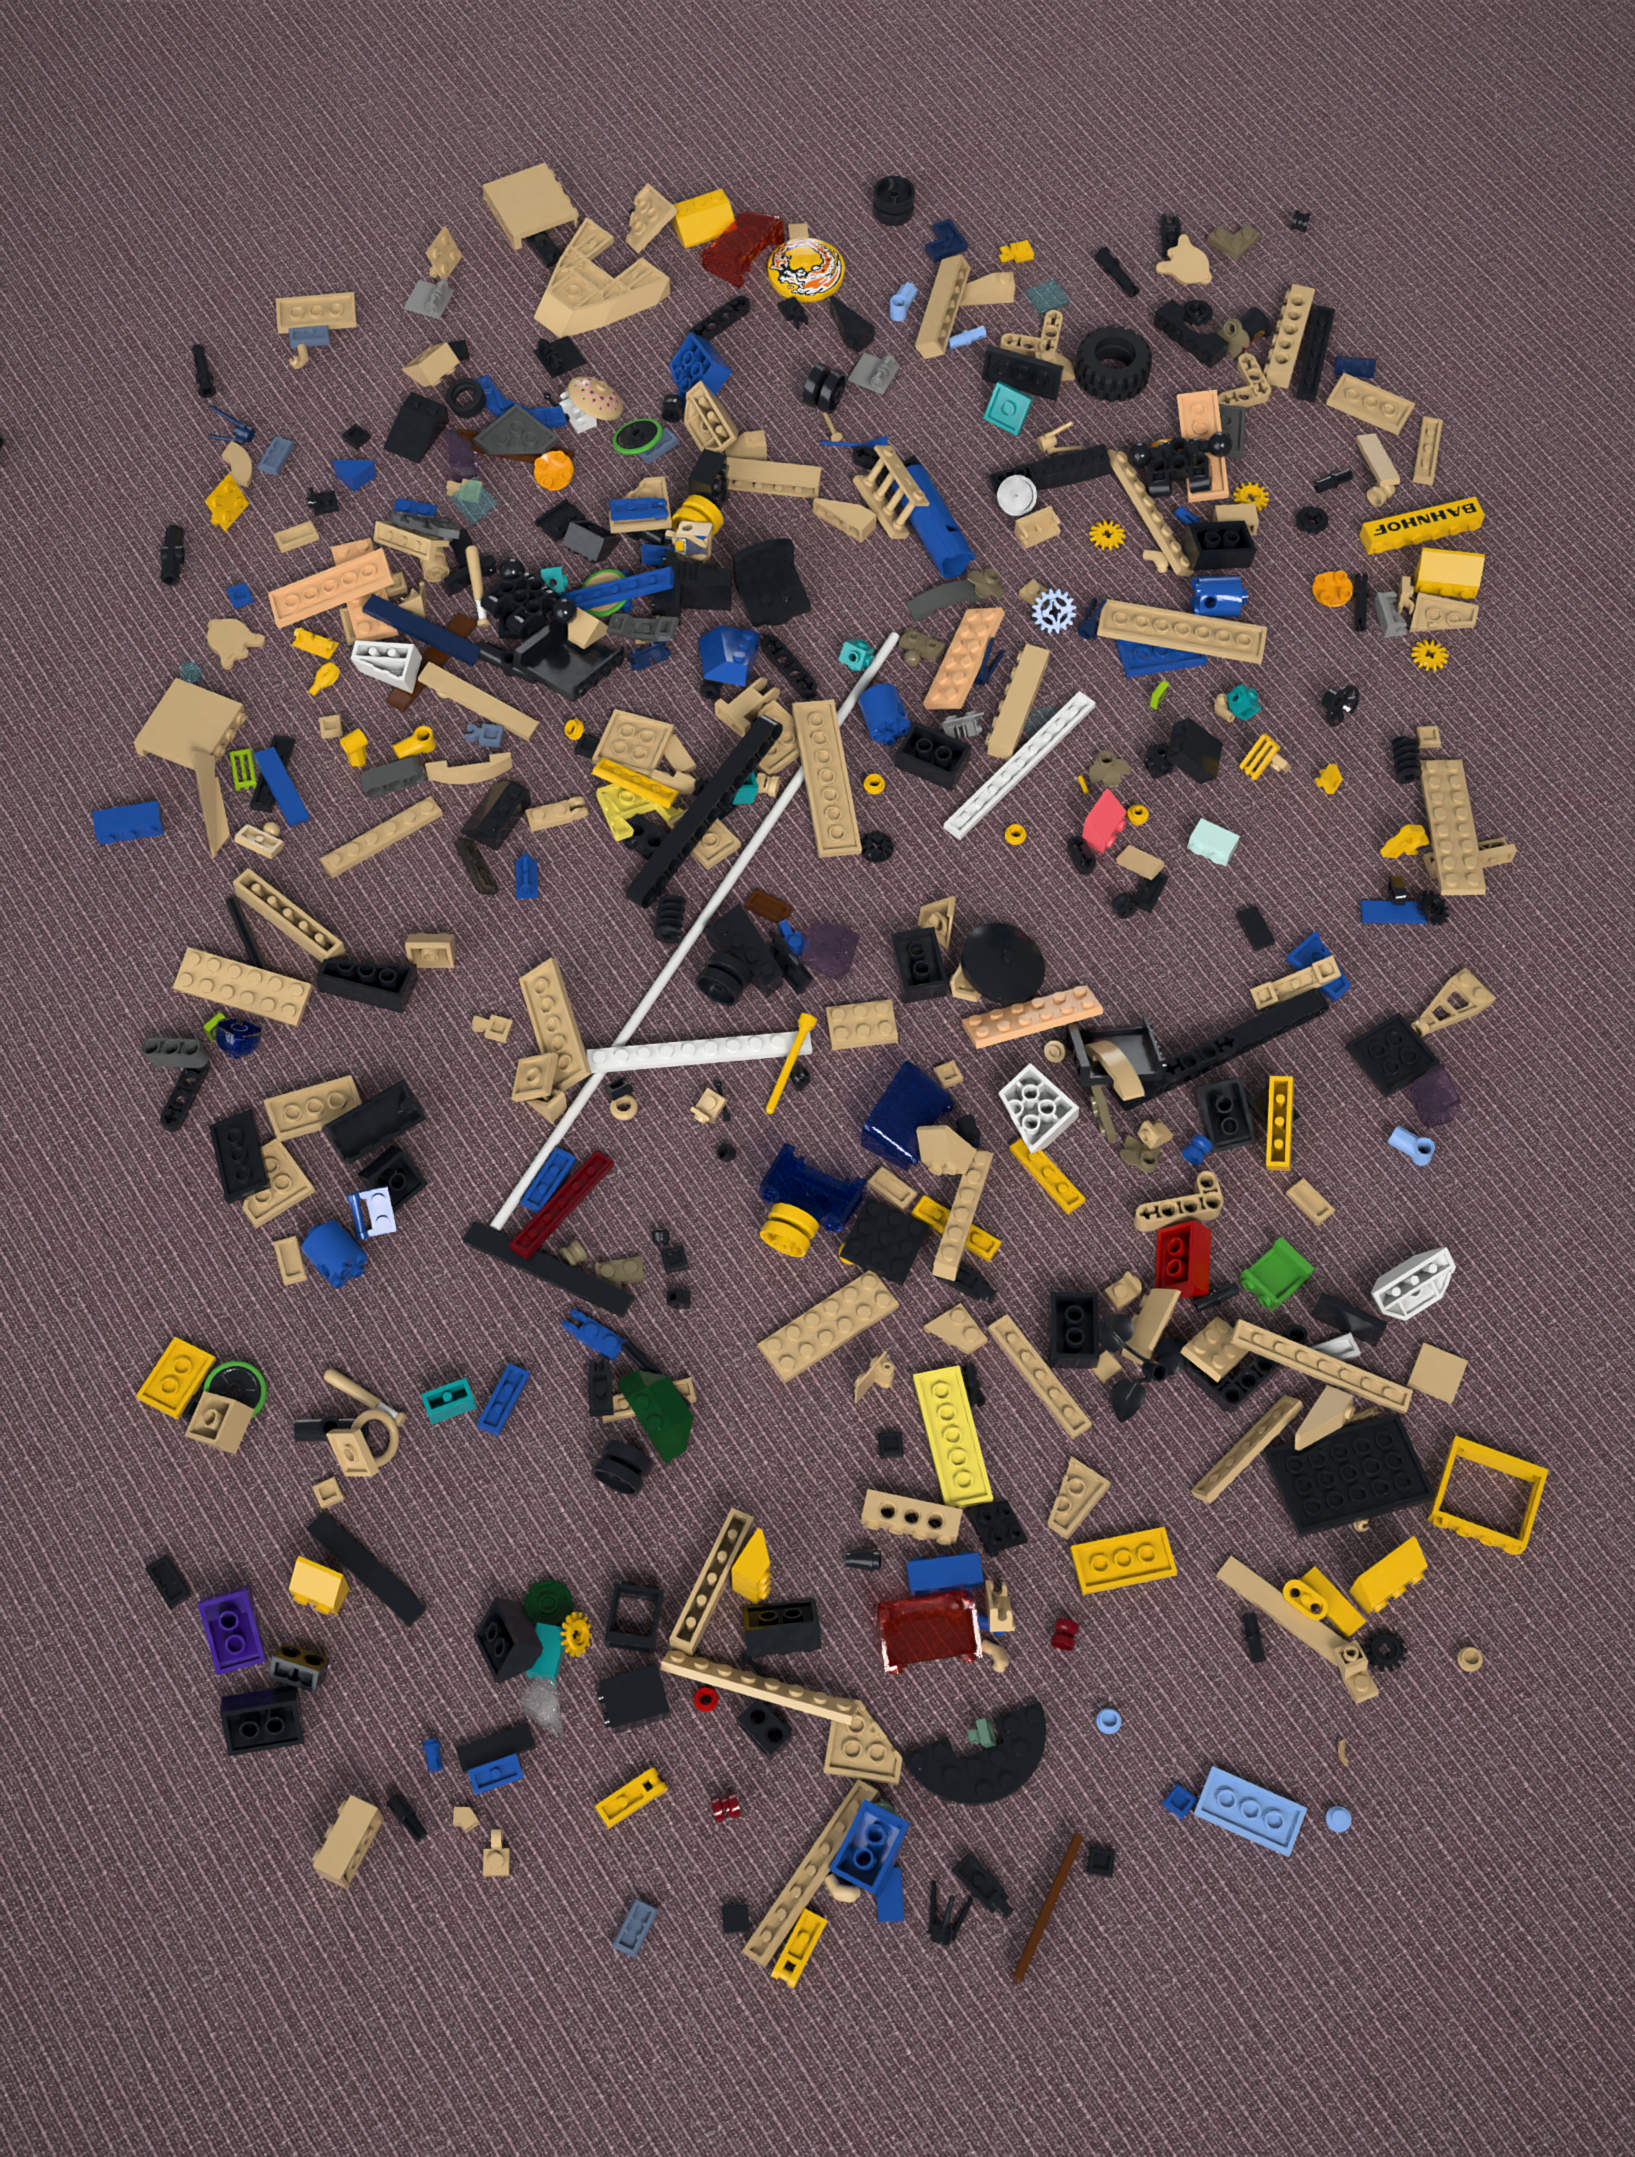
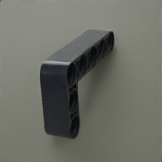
M1298 1324L1290 1326L1280 1335L1289 1340H1292L1291 1335L1299 1337L1300 1341L1294 1342L1301 1345L1305 1344L1308 1337L1305 1327ZM1259 1355L1233 1380L1228 1375H1225L1218 1381L1219 1385H1212L1209 1379L1213 1378L1203 1370L1194 1368L1191 1365L1193 1362L1187 1359L1184 1370L1186 1375L1222 1410L1230 1413L1239 1409L1284 1365ZM1264 1365L1269 1371H1262L1258 1366ZM1248 1380L1252 1383V1386H1245L1242 1381ZM1232 1395L1236 1401L1231 1402L1227 1400L1226 1396Z

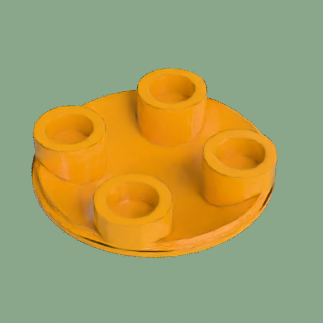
M562 451L547 452L536 459L534 463V476L538 484L544 489L550 491L560 490L566 487L572 480L574 474L573 463Z
M1330 571L1318 574L1315 577L1312 591L1314 597L1321 604L1329 607H1339L1346 604L1352 598L1353 585L1344 571Z

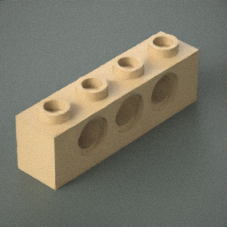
M867 1489L861 1524L872 1530L883 1528L895 1535L906 1533L913 1535L914 1538L919 1540H927L929 1538L937 1540L936 1542L942 1545H951V1543L956 1544L963 1509ZM890 1510L894 1515L886 1518L882 1516L881 1512ZM914 1515L917 1521L909 1523L905 1520V1517ZM937 1520L941 1523V1526L933 1528L929 1525V1522Z

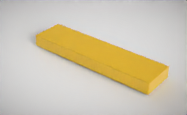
M604 757L593 768L592 774L668 809L679 794L677 790Z
M1022 1137L1009 1146L1010 1152L1067 1215L1085 1203L1086 1198L1042 1150L1031 1154Z
M923 1195L911 1215L944 1234L951 1211ZM972 1224L965 1248L990 1262L1001 1246L1002 1241Z

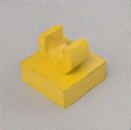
M1329 764L1326 769L1319 771L1321 778H1315L1314 780L1317 786L1324 787L1326 794H1334L1343 778L1337 765Z

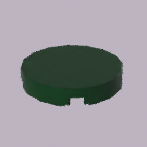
M540 1581L533 1585L525 1596L524 1610L534 1626H537L538 1622L560 1627L562 1623H566L567 1615L571 1617L573 1610L572 1595L566 1586L557 1581Z

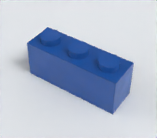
M158 801L92 811L94 831L99 845L112 844L124 840L132 841L136 838L155 837L164 834L162 812Z
M963 1551L958 1556L949 1557L948 1554L936 1555L934 1559L925 1560L924 1557L912 1558L910 1562H906L905 1570L910 1597L983 1587L984 1579L979 1553Z

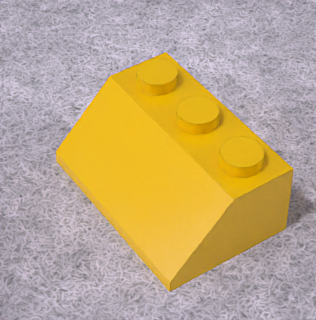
M722 188L673 205L678 212L670 220V224L685 249L737 232V225L730 202Z
M1423 548L1414 572V592L1475 599L1480 587L1485 554Z
M760 1528L756 1530L731 1568L732 1590L755 1604H758L761 1599L765 1600L772 1589L770 1587L772 1582L770 1580L772 1575L770 1573V1560L763 1530Z
M1414 1536L1356 1579L1349 1593L1367 1615L1374 1610L1376 1613L1380 1612L1388 1605L1386 1601L1393 1596L1397 1599L1406 1592L1405 1586L1411 1582L1415 1585L1425 1577L1423 1572L1428 1565L1417 1539Z

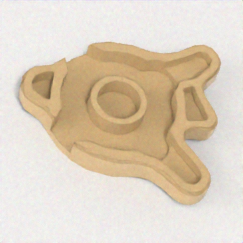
M1185 234L1180 235L1178 238V246L1167 251L1170 261L1160 262L1156 266L1158 274L1170 275L1177 282L1186 286L1195 283L1196 285H1208L1212 280L1207 256L1200 249L1194 247L1190 243L1189 237Z
M215 618L208 622L207 640L209 647L214 653L219 655L222 668L225 670L231 669L236 660L247 658L249 656L248 647H262L265 644V637L263 635L252 633L239 620Z

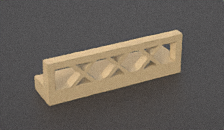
M376 521L373 541L427 561H435L436 547H449V541L441 540V537L418 533V530L409 527H399L392 521Z
M1505 837L1478 843L1482 868L1512 862L1517 852L1515 844L1508 845ZM1434 853L1424 854L1422 858L1430 878H1438L1435 861L1431 862L1434 859Z

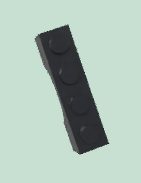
M1171 299L1156 311L1154 325L1211 369L1226 357L1229 342L1216 332L1201 334L1189 329L1184 322L1186 309Z

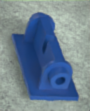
M524 853L519 860L515 861L516 899L538 898L537 859L532 860L528 853Z

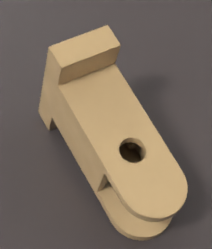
M761 677L729 704L720 698L715 703V716L743 738L751 728V722L758 717V711L772 700L776 701L780 690L774 687L762 696L760 693L764 690L767 679Z

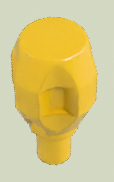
M332 662L322 665L317 671L314 684L308 692L315 696L320 689L323 690L332 685L338 679L340 669Z

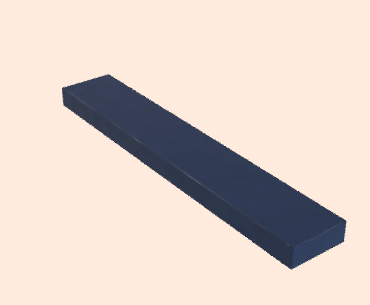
M372 594L363 606V613L474 667L479 659L478 655L481 647L375 594Z

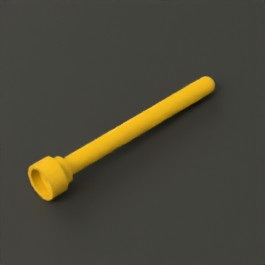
M801 1013L798 1019L799 1031L766 1106V1113L768 1114L774 1113L805 1037L811 1029H814L817 1023V1019L809 1014Z

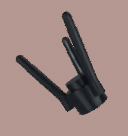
M935 1880L931 1882L930 1925L927 1933L931 1934L930 1941L950 1946L951 1941L956 1939L957 1932L973 1903V1899H968L952 1929L953 1924L949 1923L955 1896L951 1895L943 1921L938 1920L936 1925Z

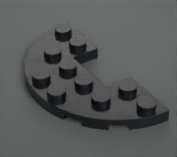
M1041 1702L994 1719V1724L1002 1741L999 1745L957 1760L949 1738L946 1737L902 1754L901 1757L904 1765L918 1784H921L932 1795L944 1801L966 1804L967 1806H982L1001 1801L1025 1785L1041 1760L1046 1741V1720Z

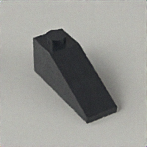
M832 295L830 297L829 311L843 342L847 347L859 353L874 341L875 327Z

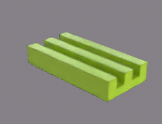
M251 748L229 752L236 791H241L240 788L249 789V786L256 788L257 780ZM246 754L248 756L251 774V780L249 781L247 779L244 761V755ZM235 756H239L243 782H239Z

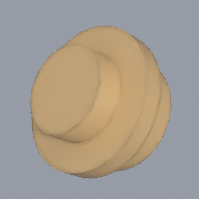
M1465 1647L1458 1653L1457 1661L1463 1670L1474 1672L1481 1667L1483 1658L1476 1648Z

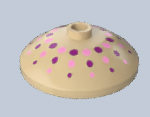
M579 376L569 382L567 386L568 395L572 402L583 412L601 420H615L622 414L623 403L620 396L605 381L590 376Z

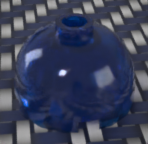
M226 1018L218 1021L215 1039L218 1047L231 1058L239 1059L242 1056L253 1053L257 1049L261 1040L262 1029L259 1025L249 1020L238 1023L236 1018Z

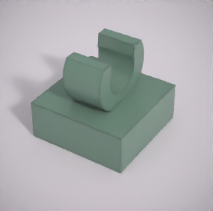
M986 1718L976 1720L978 1729L967 1732L969 1742L973 1744L981 1743L986 1748L996 1746L997 1741L992 1722Z

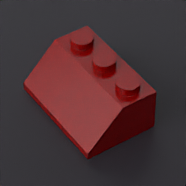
M1192 1220L1157 1230L1154 1289H1177L1181 1291L1179 1297L1193 1298L1209 1294L1211 1229Z

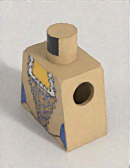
M682 521L677 532L666 530L664 542L675 544V552L684 555L685 558L707 562L712 553L713 523Z

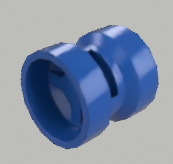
M1195 1134L1190 1140V1145H1186L1181 1153L1189 1163L1199 1166L1204 1160V1155L1209 1154L1213 1149V1145L1205 1136Z

